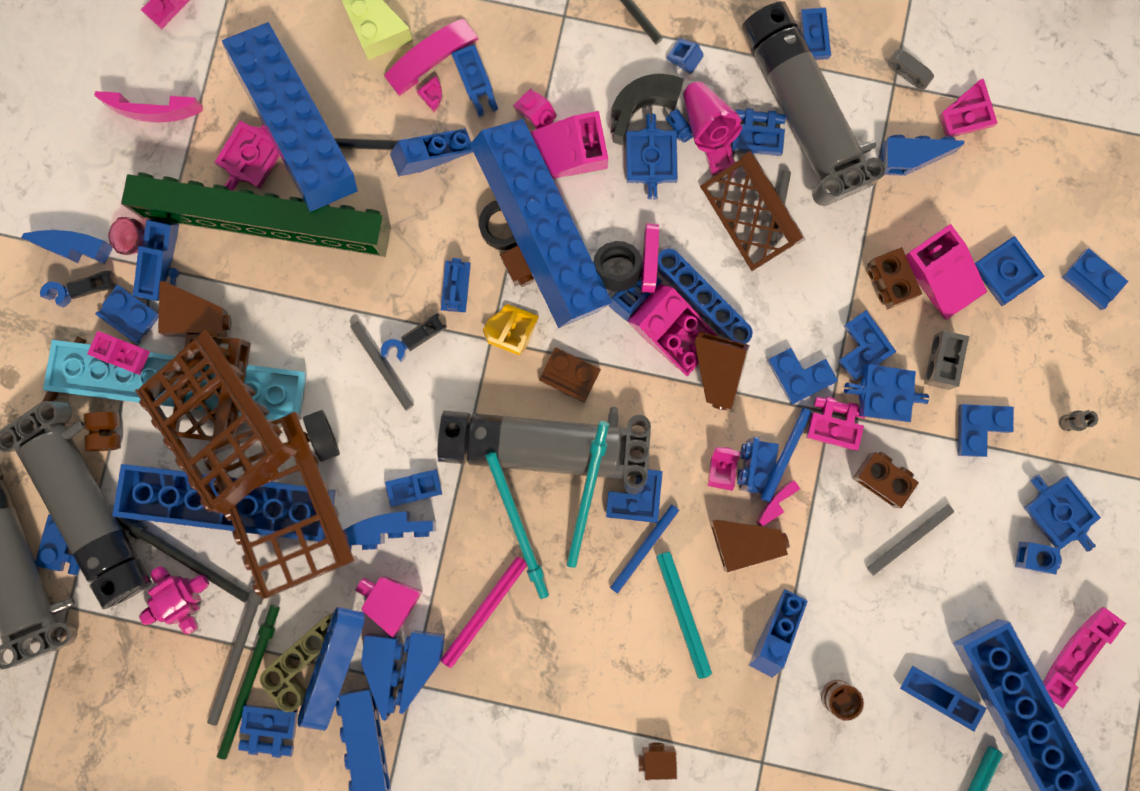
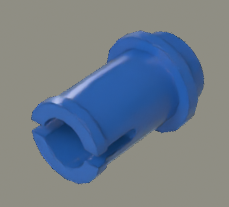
M676 109L669 113L670 116L667 115L665 119L673 130L677 131V140L685 143L692 139L691 127L680 113V110Z

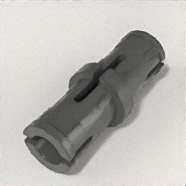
M1076 410L1069 415H1063L1059 419L1060 428L1067 431H1083L1087 427H1093L1098 423L1097 413L1094 411L1090 412V410Z

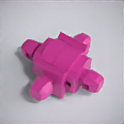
M156 567L151 571V577L154 584L157 585L148 590V593L152 596L147 600L150 607H147L140 613L139 619L143 625L153 624L156 621L165 622L166 624L180 623L178 626L186 635L191 634L198 629L195 616L191 615L200 610V606L197 604V602L201 601L199 593L208 588V579L205 575H199L192 579L171 576L165 567Z

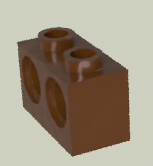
M902 247L875 257L867 264L869 278L871 281H875L879 290L877 291L878 299L882 305L886 306L887 310L922 295ZM882 264H889L892 268V273L885 272ZM893 286H897L901 289V297H898L893 293Z
M869 453L852 479L893 508H902L919 482L913 478L914 474L904 467L899 469L892 464L893 459L885 453ZM873 464H877L881 469V474L878 478L874 477L871 473ZM895 479L900 480L902 483V490L899 493L893 489Z

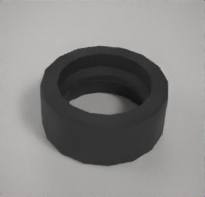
M497 200L492 201L484 207L479 216L478 225L482 238L494 249H512L518 245L514 236L507 239H498L489 231V219L493 214L501 211Z
M624 241L606 243L594 255L596 272L606 289L610 291L628 290L640 280L642 257L639 250L632 244ZM625 258L633 264V268L626 274L612 275L603 269V264L609 259Z
M320 410L304 416L303 422L319 461L323 462L340 455L336 439L324 411Z

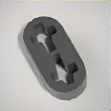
M897 49L888 59L887 63L894 72L919 89H926L934 79V74L928 67L903 50Z

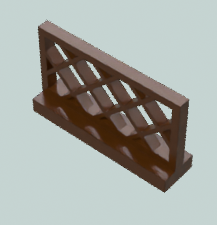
M749 151L741 156L740 160L700 187L753 272L794 245L803 242L806 238L757 158ZM742 166L746 172L744 184L731 182L733 171ZM728 175L727 181L721 180ZM749 179L751 180L754 187L748 186ZM717 182L726 184L723 198L713 197L708 188ZM730 185L743 188L740 202L726 200ZM747 189L756 190L759 193L757 206L744 203ZM762 200L767 208L761 207ZM716 201H720V202H721V206H720V207L718 206V204H717ZM725 203L739 205L735 220L724 216ZM743 206L756 209L753 224L739 221ZM760 210L770 212L773 216L770 227L756 225ZM729 222H733V223H734L733 229H732L731 225L729 224ZM775 222L781 230L774 228ZM738 224L752 227L749 241L738 239L736 235ZM755 228L769 230L766 245L752 242ZM773 231L783 233L788 243L780 248L771 247L770 242ZM741 243L748 244L746 250ZM751 245L765 248L763 258L755 264L749 257ZM769 249L775 250L771 254L767 255Z
M187 334L184 348L197 339L199 335ZM222 338L218 345L228 344L227 351L231 356L227 360L242 371L243 375L240 377L242 383H245L251 343L240 338ZM203 367L200 370L202 375L197 378L199 384L204 380L209 383L212 380L210 375L214 373L211 367L207 371ZM190 380L177 390V395L183 404L186 394L190 391L194 395L197 393ZM219 382L171 425L179 437L212 441L239 418L240 411L221 382ZM213 394H216L219 399L218 406L211 411L205 401ZM174 404L173 413L178 409L176 404ZM201 405L207 415L197 422L191 412ZM187 416L193 426L186 432H179L180 421ZM210 419L215 425L213 436L206 435L201 428ZM237 429L232 432L233 436H236Z

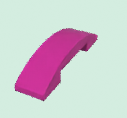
M464 19L458 20L441 28L414 46L387 71L384 77L398 96H401L419 83V77L450 56L452 52L468 47L479 39Z
M95 91L94 94L98 100L114 112L144 122L162 123L178 121L203 111V106L195 97L170 96L169 105L130 103L119 92Z
M1102 606L1075 632L1053 662L1043 681L1053 702L1061 708L1066 706L1079 688L1075 685L1104 645L1106 643L1112 644L1127 624Z

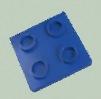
M752 437L746 440V444H742L740 459H744L743 468L738 470L736 481L740 485V491L763 494L776 466L779 444L759 441L760 437Z

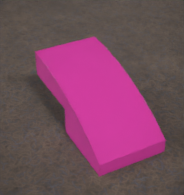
M97 331L87 355L140 375L151 351Z
M795 480L789 481L774 493L771 502L764 505L756 520L758 526H764L784 513L779 503L800 490Z

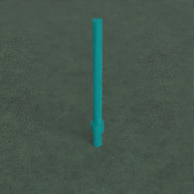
M599 421L595 440H592L590 446L591 459L566 563L570 568L577 566L601 459L605 455L608 445L605 441L609 423L605 421Z
M495 452L489 453L485 457L528 569L526 572L529 580L534 583L539 598L544 599L549 596L543 580L544 572L541 565L537 564Z

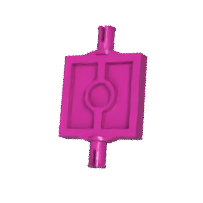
M240 120L214 163L230 174L229 179L224 185L229 190L234 191L239 181L249 183L260 189L280 155L263 123L259 128L250 126Z

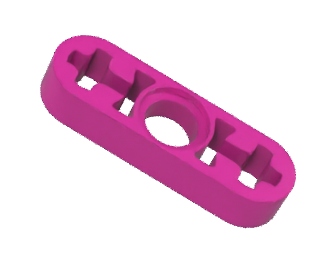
M646 223L641 292H655L659 224Z

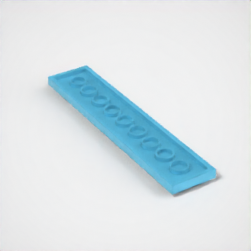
M52 340L43 390L139 403L140 398L135 390L139 389L176 355L150 352L141 374L138 375L87 355L90 344ZM209 364L204 367L206 371L210 368ZM247 365L244 384L249 385L255 390L256 394L252 397L254 401L263 405L269 411V414L265 416L267 420H276L295 411L301 414L307 373ZM199 371V372H198L197 374H195L194 376H195L196 379H197V378H198L199 376H201L202 374H201V372ZM212 373L210 375L211 379H213L216 376L215 373ZM206 380L200 383L201 387L203 388L208 382ZM192 391L185 395L184 403L194 396ZM213 394L205 401L211 411L218 406L219 399L216 394ZM170 396L160 406L174 407L175 403ZM201 405L195 409L197 411H205Z

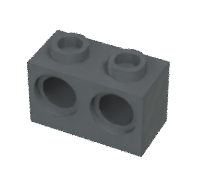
M945 330L934 335L924 381L925 385L946 390L959 387L969 336Z

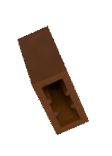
M160 281L158 333L165 337H186L187 334L200 335L203 330L207 329L220 337H227V330H231L232 321L231 315H228L224 308L165 281Z
M699 332L695 339L706 402L719 410H727V408L732 410L750 345Z
M722 520L709 521L725 572H731L788 555L787 548H790L789 540L786 533L781 532V529Z

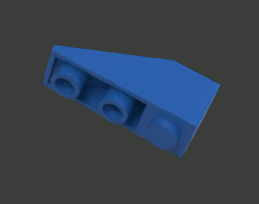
M466 128L398 140L390 156L399 177L426 171L473 153L470 147L471 140Z
M892 135L881 145V160L886 167L885 175L906 176L957 152L964 145V140H955L954 137L930 139L929 136L905 138L904 135Z
M786 589L783 590L757 642L749 666L772 678L784 669L804 614L807 600Z
M414 630L411 632V636L406 637L404 652H408L407 663H402L400 679H404L403 690H398L396 705L400 706L399 714H403L440 664L445 634Z
M369 633L364 636L361 664L381 719L386 721L391 713H395L396 697H393L394 686L398 687L400 671L396 670L397 660L402 658L403 644H399L400 637L398 636L392 637Z

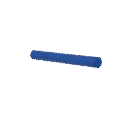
M802 408L760 498L762 501L771 502L812 412L810 410Z
M672 504L609 588L617 594L620 592L680 511Z

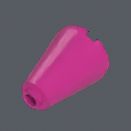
M693 82L686 87L683 92V99L693 139L698 149L703 152L717 151L715 148L723 144L726 147L730 145L742 130V125L740 124L742 120L739 114L703 82Z

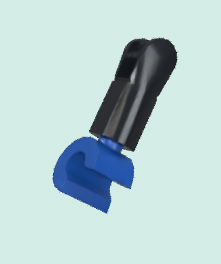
M107 270L68 282L66 286L57 282L45 283L41 287L40 297L47 300L55 299L56 305L64 308L68 306L71 299L111 290L117 285L113 283L111 278L113 272ZM101 279L102 285L97 286L96 280Z
M439 313L401 336L402 341L396 339L385 341L381 347V354L384 360L389 357V351L392 348H397V358L402 362L406 356L407 349L412 351L446 329L447 325L442 324L439 319ZM428 324H431L434 329L430 334L424 329Z

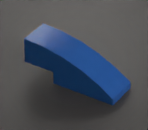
M158 219L146 220L143 245L138 247L133 296L159 301L160 281L166 282L168 270L171 267L179 224Z
M40 230L23 233L21 237L76 263L79 262L82 255H85L105 264L114 247L104 240L73 231Z
M913 665L900 687L901 690L975 732L987 709Z

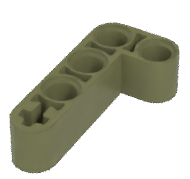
M333 613L325 616L261 673L260 684L281 710L292 712L302 705L306 690L295 676L319 656L327 633L324 630L328 629ZM312 635L319 637L321 641L319 649L311 646L310 639ZM292 653L300 657L301 662L299 666H294L291 663L290 656ZM272 671L279 674V684L271 681L270 674ZM289 691L296 694V704H291L288 701L287 693Z

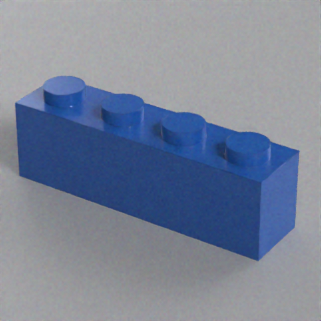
M368 687L343 692L338 697L336 712L338 716H341L343 724L340 727V738L342 743H346L347 753L344 754V763L346 770H350L351 780L348 782L349 791H391L379 712L371 689Z

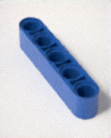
M668 248L660 252L657 263L658 273L722 338L747 344L753 335L751 326L677 251ZM666 257L671 258L675 265L667 268L663 266L661 260ZM683 275L689 276L692 284L689 286L682 285L679 277ZM700 293L708 295L710 303L701 304L697 299V295ZM718 311L726 313L728 317L727 322H719L715 317V313ZM736 329L742 330L745 333V340L738 341L735 339L733 331Z
M336 607L299 711L298 727L326 731L364 625V612Z

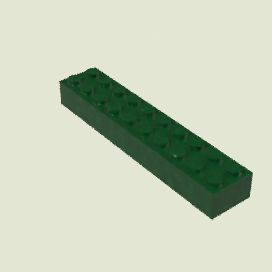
M138 172L137 175L127 174L121 205L140 218L158 219L177 224L386 257L391 227L385 217L381 215L380 211L374 209H365V212L356 211V208L349 205H340V208L331 207L328 204L310 212L304 200L298 197H289V200L281 199L280 196L273 193H264V196L242 188L237 192L214 184L212 188L189 180L187 184L167 176H163V179H156L154 176Z

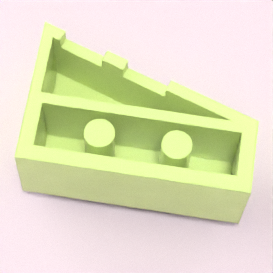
M342 0L368 60L413 41L408 26L383 0Z

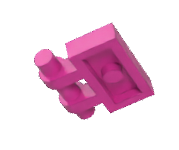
M816 396L814 406L823 408L822 415L817 413L811 414L806 438L858 451L864 425L856 424L854 421L855 417L865 418L859 416L860 407H858V404L852 402L845 404L835 401V398L832 397L822 398ZM833 411L844 413L845 420L833 418Z

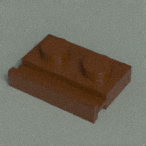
M555 347L539 381L585 403L601 369Z

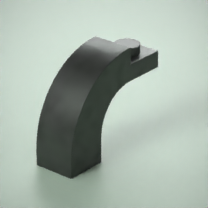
M662 73L650 74L635 79L625 86L616 97L611 109V117L614 118L610 133L614 134L613 143L623 145L630 120L641 108L660 106L675 110L684 78Z

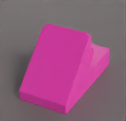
M149 0L141 11L162 30L190 0Z

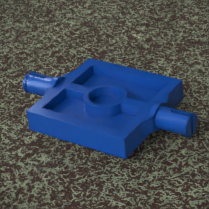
M653 113L652 117H650V114H646V129L626 131L627 183H643L647 185V199L649 200L652 199V190L653 200L658 199V184L677 183L678 180L677 131L656 129V114Z
M867 364L864 365L863 378L860 385L846 383L844 386L845 388H852L844 389V393L858 395L860 401L859 416L911 422L913 404L921 403L926 405L929 402L927 399H920L929 398L928 394L915 392L916 371Z
M1039 474L1031 478L1030 482L1039 493L1024 509L1053 546L1063 549L1070 542L1078 540L1086 552L1095 548L1096 544L1093 543L1086 533L1101 517L1069 477L1064 476L1050 486L1044 482Z

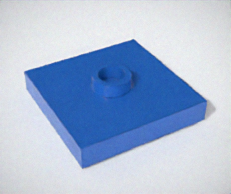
M1015 236L975 262L982 281L1001 306L1007 304L1045 277Z

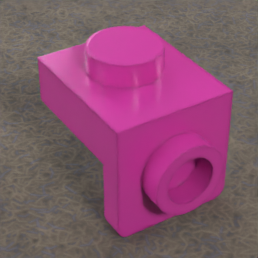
M531 88L513 105L515 110L531 121L536 129L551 124L557 117L550 102Z
M715 447L710 459L707 486L733 491L737 463L740 459L739 451L728 447Z

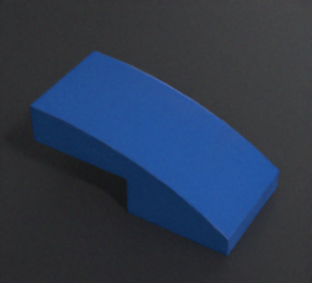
M437 469L384 482L390 508L442 495Z

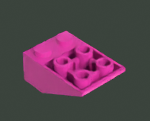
M599 111L573 115L530 132L552 179L608 169L609 159Z
M949 224L906 254L919 286L945 321L987 292L966 243L952 224Z
M660 284L655 289V292L651 293L627 320L644 340L685 376H688L699 364L695 339L699 332L718 336L673 287Z

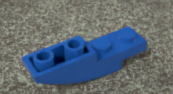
M410 511L393 512L362 520L343 531H346L349 541L347 542L350 550H352V545H362V550L378 549V544H385V533H388V538H404L405 532H414V537H430L429 532L436 531V521L410 522Z

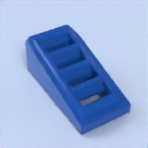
M658 277L656 280V288L662 283V280ZM641 280L636 284L639 289H641ZM634 287L624 291H617L611 298L613 303L609 307L627 321L651 293L644 292L641 294ZM626 292L632 295L637 301H633L629 296L626 295Z

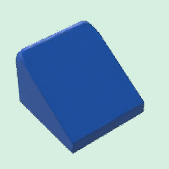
M679 38L666 59L685 72L692 74L702 60L704 53L699 44Z

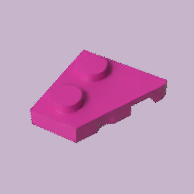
M984 78L977 81L975 85L939 115L946 137H956L995 127L998 124Z

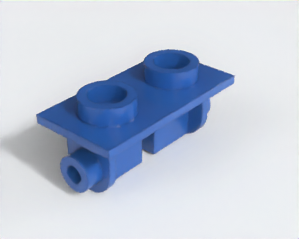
M459 258L445 261L441 311L466 313L471 263L462 262V259Z

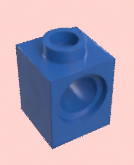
M1019 542L1015 567L1057 575V570L1061 567L1062 563L1061 549L1031 542ZM1039 552H1041L1044 556V560L1041 565H1039L1037 562V555Z

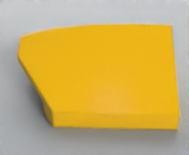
M506 304L502 310L490 317L485 324L483 333L488 344L520 356L529 344L539 316Z

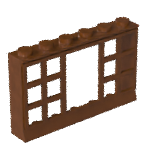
M205 329L197 339L192 341L135 391L140 398L139 403L141 407L149 412L152 417V425L161 432L164 437V444L176 456V464L189 477V485L202 498L200 500L202 506L210 512L226 514L298 451L295 447L283 443L279 438L282 430L277 425L268 422L265 416L269 414V411L263 405L254 401L252 397L256 394L255 390L249 385L242 383L240 377L243 375L242 371L228 362L227 359L231 356L230 353L218 345L222 338ZM209 364L216 376L202 388L194 375ZM190 380L197 393L183 404L176 391ZM221 382L242 415L192 458L171 424ZM171 396L178 409L167 418L160 405ZM246 421L254 435L240 446L232 432ZM227 438L235 451L220 463L213 449ZM259 440L267 454L256 464L252 465L244 452ZM208 455L215 469L204 477L196 463ZM239 457L247 471L233 483L225 468ZM220 474L228 488L216 497L208 483Z
M296 411L270 423L277 425L279 428L283 427L288 440L285 444L295 447L298 451L294 454L297 465L281 472L278 469L275 470L273 475L267 477L256 488L300 470L317 515L250 542L236 505L225 514L226 518L232 520L235 530L232 531L236 544L238 546L241 545L245 555L242 556L244 566L248 571L251 570L253 574V589L257 596L261 595L262 599L272 597L358 561L357 556L352 555L347 542L349 541L348 535L341 527L337 517L339 516L336 506H333L328 494L329 487L326 481L322 479L318 469L320 467L319 462L313 456L308 444L310 442L309 437L303 431L299 420L302 417ZM251 429L234 437L240 445L252 437L254 432ZM228 439L224 440L213 449V452L216 455L232 448V445ZM264 447L263 452L248 457L251 463L263 458L267 454ZM204 456L203 459L209 471L215 469L209 456ZM239 458L240 461L227 466L225 470L230 472L242 467L245 473L247 468ZM218 474L215 477L216 480L213 481V485L217 494L220 495L228 486L221 475ZM319 520L326 539L308 546L301 527ZM295 530L302 549L283 556L277 537ZM271 540L278 559L259 566L252 548ZM329 544L336 563L317 570L310 551ZM305 554L312 573L293 580L286 561ZM280 564L287 583L268 590L262 571Z

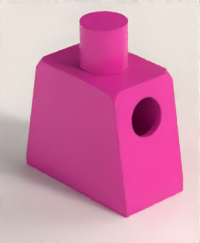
M387 576L380 577L376 584L363 577L355 589L356 592L367 598L361 610L392 637L398 634L423 591Z

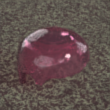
M118 217L110 226L108 232L109 243L118 254H137L138 247L143 245L145 227L135 218Z

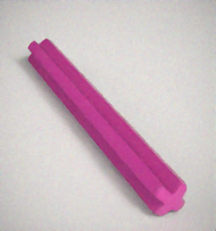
M517 556L441 658V662L449 668L454 666L527 567L524 559Z

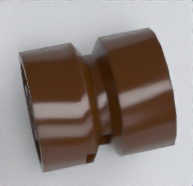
M119 412L83 414L84 429L89 431V434L85 436V451L121 449L120 434L116 432V429L120 427ZM99 432H106V436L100 437Z
M833 680L823 687L821 701L823 706L835 717L849 721L857 718L862 713L864 699L861 692L854 686L842 680Z

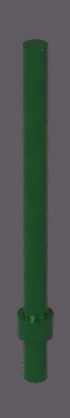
M270 604L265 621L259 627L257 633L259 638L216 756L219 759L226 760L242 718L243 706L247 704L269 639H272L276 630L274 625L281 608L277 605Z

